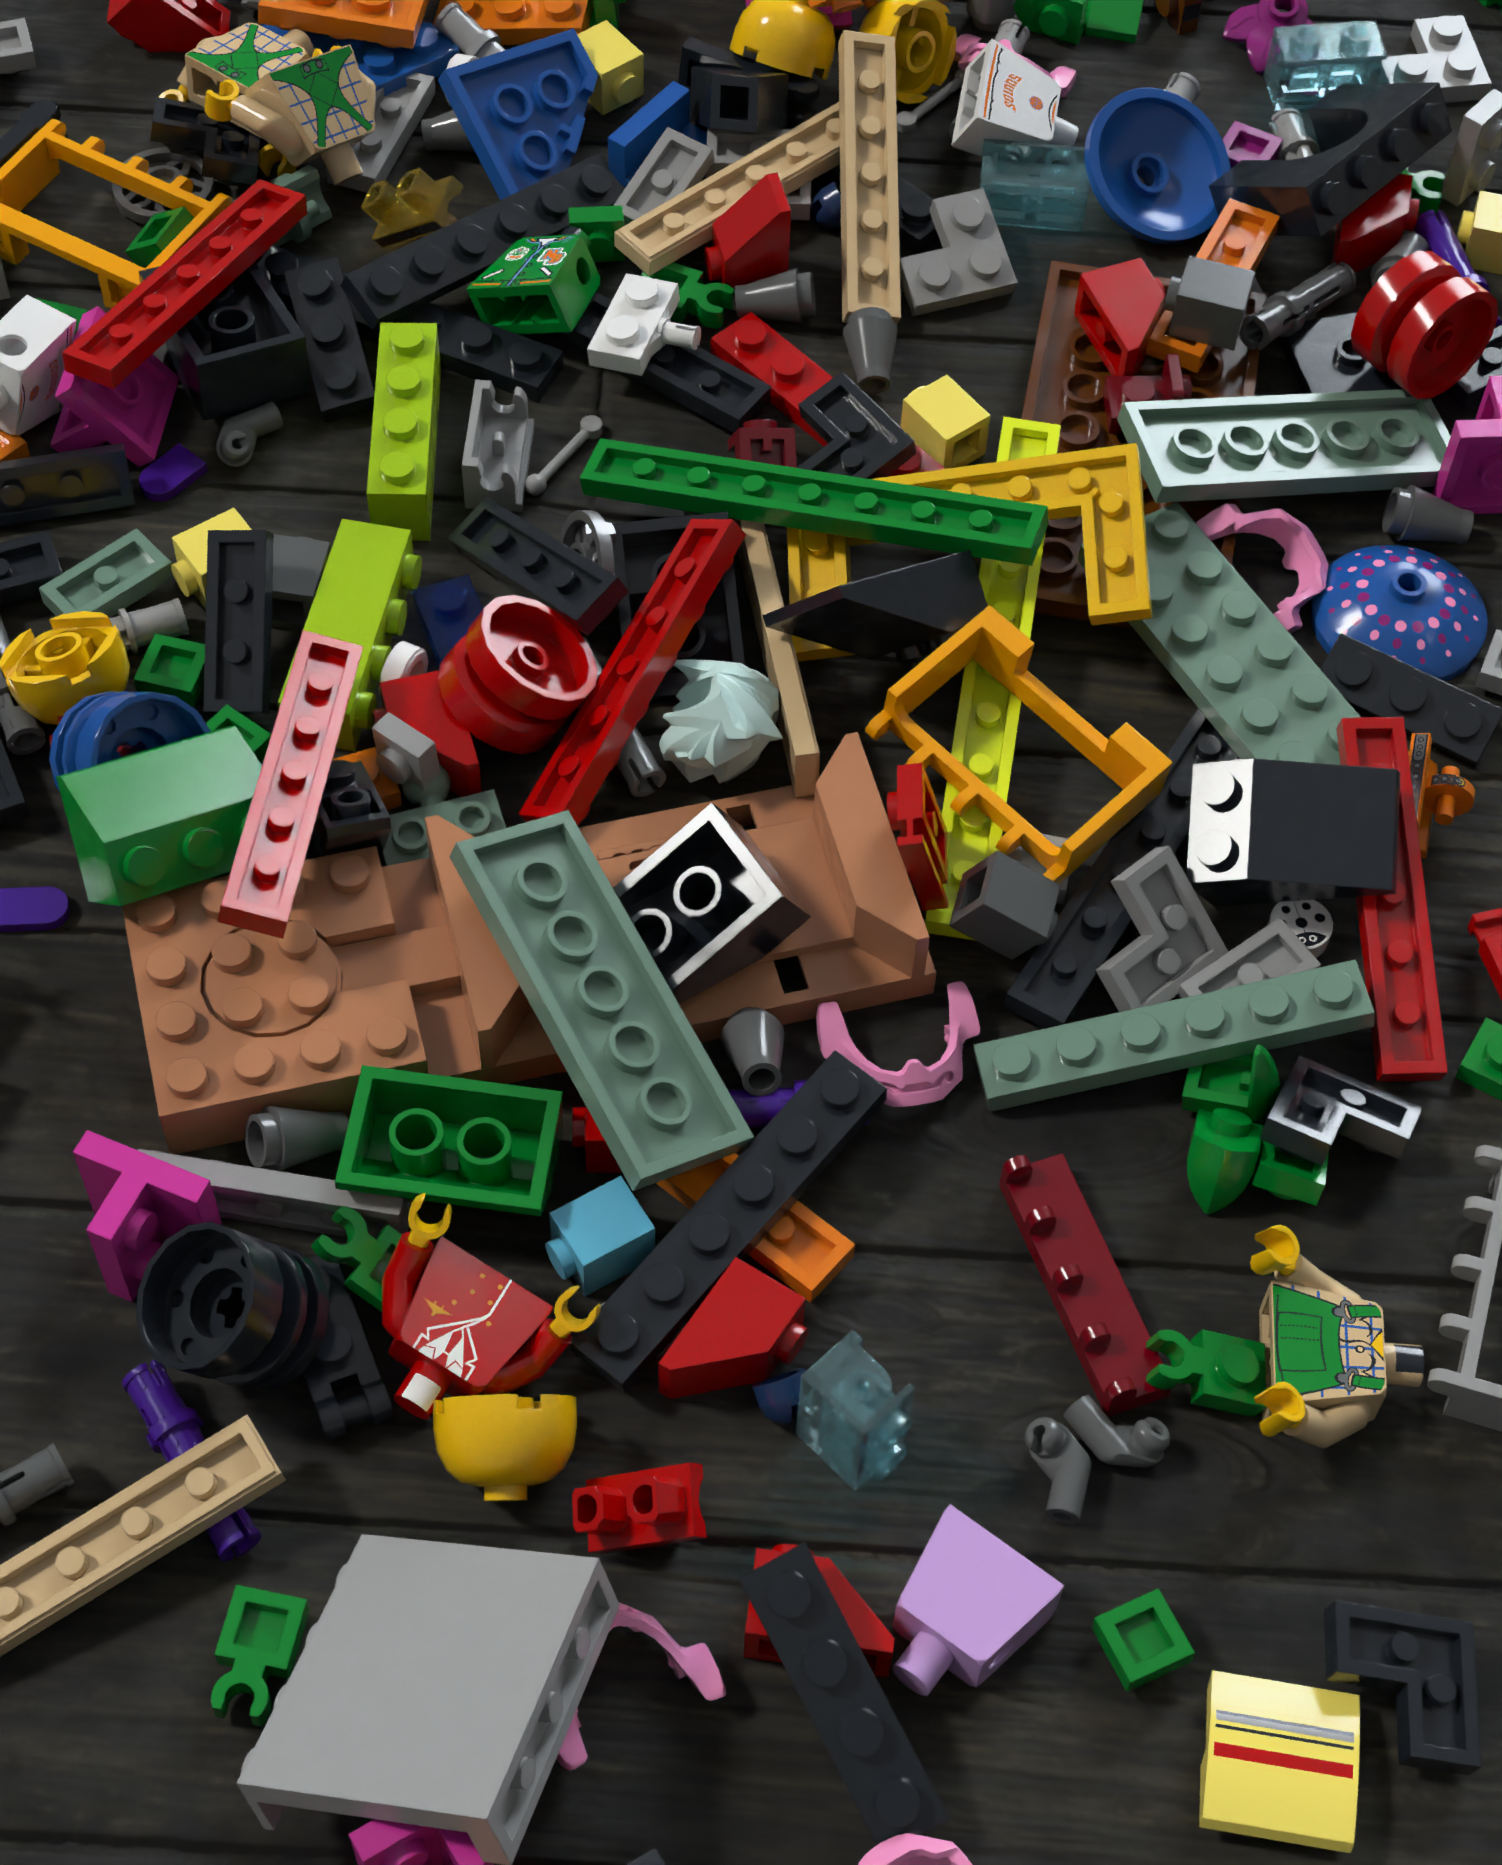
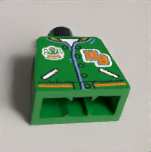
M567 227L557 236L526 237L516 241L466 289L481 321L515 334L571 332L600 285V275L589 253L591 249L589 237L579 228Z

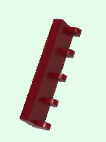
M1063 1153L1033 1163L1029 1162L1026 1155H1018L1007 1160L1002 1167L999 1187L1104 1413L1110 1417L1169 1397L1172 1389H1158L1146 1382V1375L1158 1364H1163L1158 1352L1146 1349V1341L1151 1337Z

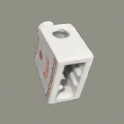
M991 39L965 69L951 146L1022 169L1028 168L1046 148L1063 156L1066 155L1076 141L1078 127L1057 117L1061 93L1058 82L1001 43Z
M29 295L22 298L0 320V430L10 435L18 436L62 411L63 404L55 398L64 371L62 352L73 343L76 319Z

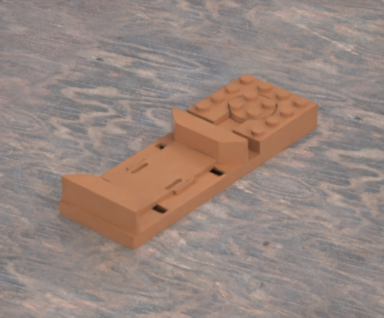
M858 732L845 734L815 784V795L795 797L793 786L789 785L579 827L613 888L709 804L713 803L742 827L755 824L756 829L746 830V832L811 916L764 958L679 1004L701 1043L720 1039L722 1029L731 1015L747 1007L764 1009L775 1016L782 1025L815 1019L818 1005L823 1002H837L841 1013L934 993L936 970L928 950L930 937ZM434 815L425 817L429 858L381 867L377 847L373 846L305 860L283 939L217 922L229 875L202 880L122 906L158 1114L170 1154L177 1155L245 1140V1126L248 1117L252 1114H260L265 1106L324 1112L343 1111L347 1118H350L362 1065L510 1084L567 1071L449 857L456 842L474 838V836L442 817ZM797 956L807 989L784 994L774 960Z

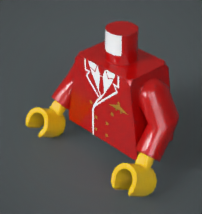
M422 1193L415 1197L409 1210L408 1223L411 1232L401 1235L382 1277V1325L394 1337L388 1354L399 1363L411 1369L395 1393L394 1400L410 1414L428 1420L433 1414V1401L442 1400L446 1392L454 1397L480 1395L481 1393L485 1395L508 1394L540 1379L572 1343L571 1332L585 1330L594 1323L600 1314L601 1305L598 1303L587 1318L577 1319L573 1317L568 1311V1299L581 1286H572L559 1296L555 1303L554 1313L556 1318H547L553 1309L552 1305L441 1236L446 1232L450 1224L452 1209L449 1203L440 1222L426 1224L421 1221L417 1211L425 1198L426 1193ZM440 1237V1239L434 1247L430 1239Z

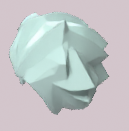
M676 660L673 666L682 671L689 681L676 694V697L681 702L673 707V712L663 715V718L670 724V727L662 735L659 743L664 760L672 761L690 783L714 774L719 784L722 782L727 783L751 768L759 759L761 752L769 741L783 739L775 725L779 716L778 689L769 678L742 663L714 660Z

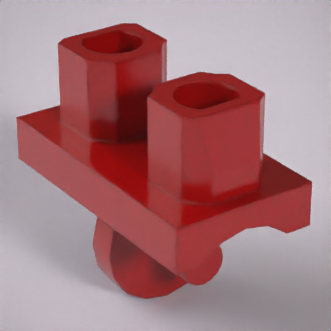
M688 1462L586 1480V1487L575 1488L572 1494L573 1528L576 1533L588 1534V1552L598 1554L706 1538V1524L699 1505V1488L703 1480V1464Z

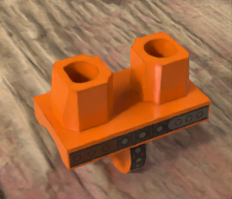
M1412 733L1410 750L1408 751L1421 858H1427L1433 813L1438 824L1449 825L1453 822L1454 816H1460L1470 811L1474 805L1475 797L1473 785L1465 778L1459 776L1460 770L1457 767L1445 766L1441 769V774H1438L1437 764L1430 759L1431 733Z

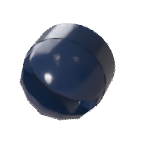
M835 181L822 188L813 197L811 203V212L816 217V223L825 229L831 230L841 227L840 187Z
M805 1368L772 1376L752 1386L759 1408L766 1418L778 1425L788 1426L792 1421V1414L794 1418L802 1420L808 1415L813 1403L812 1387Z

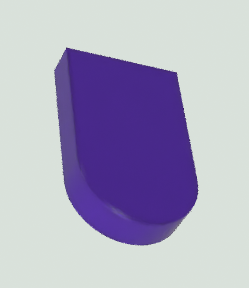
M178 443L141 472L139 476L141 492L144 497L152 501L161 502L169 500L208 471L207 463Z
M56 887L0 888V932L52 930L63 925L70 915L68 898L62 890Z

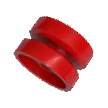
M1417 251L1395 263L1367 293L1355 316L1351 332L1353 350L1380 372H1388V377L1414 398L1431 399L1447 391L1464 377L1482 355L1493 335L1498 318L1497 300L1489 291L1469 277H1461V274L1450 263L1433 251Z
M508 595L494 598L469 626L467 634L454 645L441 662L438 683L443 700L457 721L476 738L502 751L527 754L540 751L567 721V717L590 694L596 686L598 669L591 648L579 631L561 614L537 600L517 595Z

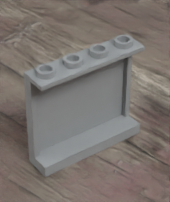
M362 1534L348 1562L340 1569L335 1588L318 1622L309 1630L305 1648L287 1684L279 1690L275 1699L274 1709L255 1747L249 1751L244 1759L237 1785L263 1828L274 1830L285 1807L288 1806L467 1832L483 1862L512 1865L620 1606L599 1558Z

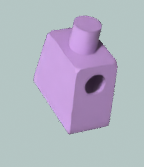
M950 1504L943 1512L896 1605L892 1626L898 1634L911 1643L892 1667L894 1674L909 1689L923 1696H928L946 1670H949L970 1686L977 1687L981 1685L1051 1619L1056 1612L1064 1585Z

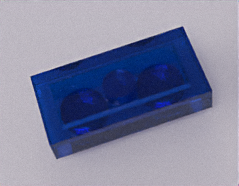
M469 575L412 590L414 607L439 668L443 659L454 645L467 634L469 626L483 610Z

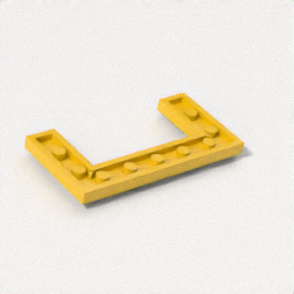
M1137 443L873 479L1048 506V520L1082 516L1088 614L1091 625L1152 618L1140 453ZM787 527L790 604L839 585L852 582L850 546L879 542ZM791 635L798 662L855 655Z

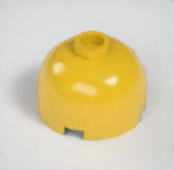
M753 0L742 12L738 20L729 49L742 56L744 48L747 46L746 50L757 53L756 62L811 78L813 72H815L821 79L827 80L836 43L834 26L826 13L816 7L810 8L808 0Z
M881 0L864 17L858 31L895 37L896 100L899 102L913 104L927 99L928 96L922 94L932 84L941 86L947 78L953 63L957 42L956 27L948 25L945 13H950L946 5L937 0Z
M80 611L49 619L52 630L44 632L35 638L30 628L20 634L4 650L0 659V668L12 696L22 709L41 722L58 725V716H63L67 710L87 696L108 691L124 692L130 670L126 649L116 625L113 627L109 617L101 612Z
M518 1394L447 1397L443 1398V1400L433 1401V1430L436 1450L446 1471L460 1483L484 1487V1501L527 1500V1486L551 1481L565 1468L574 1449L577 1428L576 1397L540 1394V1401L534 1402L533 1398L518 1397Z

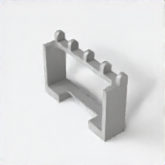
M1481 1145L1476 1148L1473 1163L1479 1169L1494 1173L1488 1188V1193L1493 1194L1492 1200L1479 1196H1470L1466 1198L1463 1215L1467 1219L1487 1225L1481 1256L1479 1258L1468 1254L1455 1255L1451 1267V1273L1455 1277L1475 1283L1468 1317L1453 1313L1444 1314L1441 1316L1439 1333L1441 1335L1463 1342L1457 1372L1444 1368L1430 1370L1427 1386L1436 1393L1448 1396L1445 1401L1443 1415L1502 1432V1385L1475 1378L1502 1242V1149L1490 1145Z

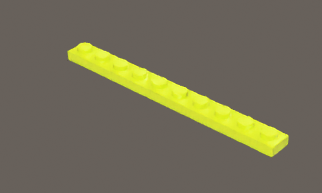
M1003 417L996 462L1057 454L1061 425ZM1045 534L1032 566L981 558L979 579L987 605H991L1029 639L1031 637ZM972 660L964 667L951 755L1007 803L1021 700L976 661ZM947 781L942 817L947 828L948 884H942L948 899V908L927 910L925 925L928 933L974 940L950 927V920L963 873L997 851L996 845L1002 837L1003 830L975 805L962 816L953 811L950 805L960 792Z

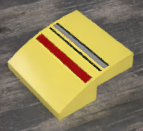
M1212 1670L1207 1688L1206 1749L1200 1770L1199 1827L1351 1853L1355 1838L1359 1780V1695Z

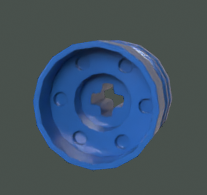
M108 691L87 696L65 712L53 733L49 761L55 785L59 790L56 776L208 733L211 730L198 711L177 696L155 692L130 693L122 691ZM122 746L123 749L120 751V753H118V747Z

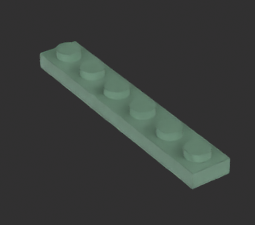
M1355 959L974 1044V1051L989 1112L1253 1054L1258 1044L1263 1045L1267 1050L1374 1027L1375 1012Z

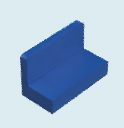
M672 81L608 137V168L622 186L626 188L667 127L707 146V132L690 123V89Z

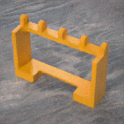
M51 119L0 168V256L2 259L17 265L30 253L27 243L29 242L97 273L104 305L112 309L140 284L138 271L161 266L232 204L233 199L230 196L219 193L211 201L205 200L192 194L193 181L179 175L169 184L147 174L149 170L148 160L134 156L124 164L104 155L105 142L91 136L81 145L65 137L66 125L64 123ZM58 159H61L168 208L176 209L185 206L194 219L146 268H143L20 211L60 173Z
M989 605L888 689L884 709L868 723L865 732L874 740H878L889 730L915 752L906 764L923 763L924 769L931 766L960 792L950 805L953 811L962 816L975 805L1005 832L996 845L998 851L1008 856L1021 846L1047 869L1043 876L1060 884L1161 793L1173 761L1127 722L1109 737V740L1027 670L1035 643ZM972 660L976 661L1123 789L1068 838L1061 848L1055 846L908 715Z

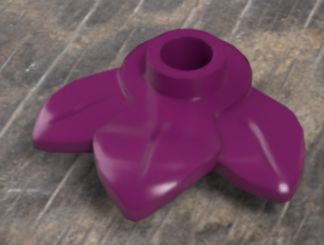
M1260 0L1259 4L1241 7L1229 16L1223 33L1225 40L1246 43L1247 56L1255 73L1258 75L1272 69L1288 56L1301 66L1313 70L1321 59L1324 42L1321 30L1307 18L1308 5L1306 0ZM1277 9H1284L1289 12L1283 13L1278 11Z

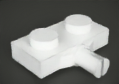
M626 273L587 348L589 365L642 376L651 357L666 344L689 348L694 351L697 350L701 339L700 326L671 322V317L680 301L678 283Z

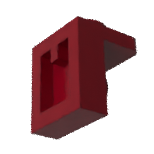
M1166 354L1162 375L1105 377L1103 397L1109 434H1124L1117 420L1124 402L1191 399L1190 375L1181 374L1178 354Z
M770 419L750 420L744 422L743 428H738L728 439V451L735 452V459L797 468L795 428H777V421Z

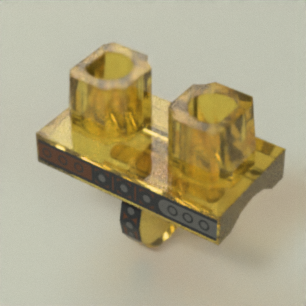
M421 168L408 171L400 179L396 189L386 180L373 183L361 206L362 210L378 223L371 239L383 249L412 239H421L456 222V217L450 214L447 209L453 196L461 193L463 185L453 175L434 181Z

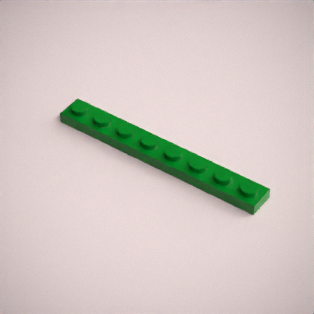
M600 438L580 476L583 495L701 514L728 512V518L954 554L970 550L972 557L1029 566L1033 565L1049 524L1048 506L603 438Z

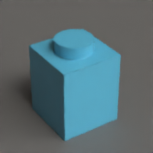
M621 1176L549 1213L551 1240L545 1243L549 1259L562 1279L565 1280L571 1276L573 1277L576 1284L581 1286L580 1290L584 1296L634 1271L655 1248V1227Z

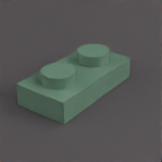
M136 528L39 587L43 603L55 616L90 611L101 612L111 618L118 613V609L127 608L173 579L174 576L171 571L172 562Z

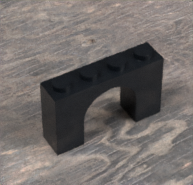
M1440 83L1340 84L1308 109L1321 153L1292 160H1242L1210 184L1209 189L1218 217L1229 198L1279 215L1280 219L1275 236L1322 237L1452 132Z

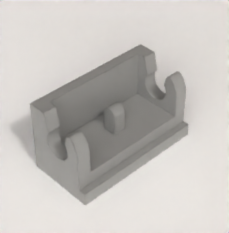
M475 380L462 459L465 508L475 509L488 497L509 511L522 512L525 480L528 475L535 427L534 419H529L527 395L522 388L516 387L513 394V404L501 405L495 401L496 392L491 381Z

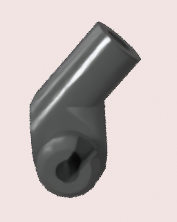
M271 401L224 420L216 442L217 455L222 462L234 467L243 466L251 459L259 437L283 428L282 416L275 403Z
M1085 1395L1075 1401L1063 1415V1418L1097 1459L1104 1464L1148 1468L1163 1458L1164 1450L1170 1443L1169 1431L1160 1420L1147 1417L1145 1420L1137 1421L1134 1426L1114 1425L1090 1395Z
M1037 1418L1026 1429L1025 1443L1029 1448L1032 1458L1052 1482L1045 1514L1049 1519L1061 1524H1077L1080 1521L1092 1467L1091 1459L1081 1444L1063 1424L1057 1423L1053 1418Z

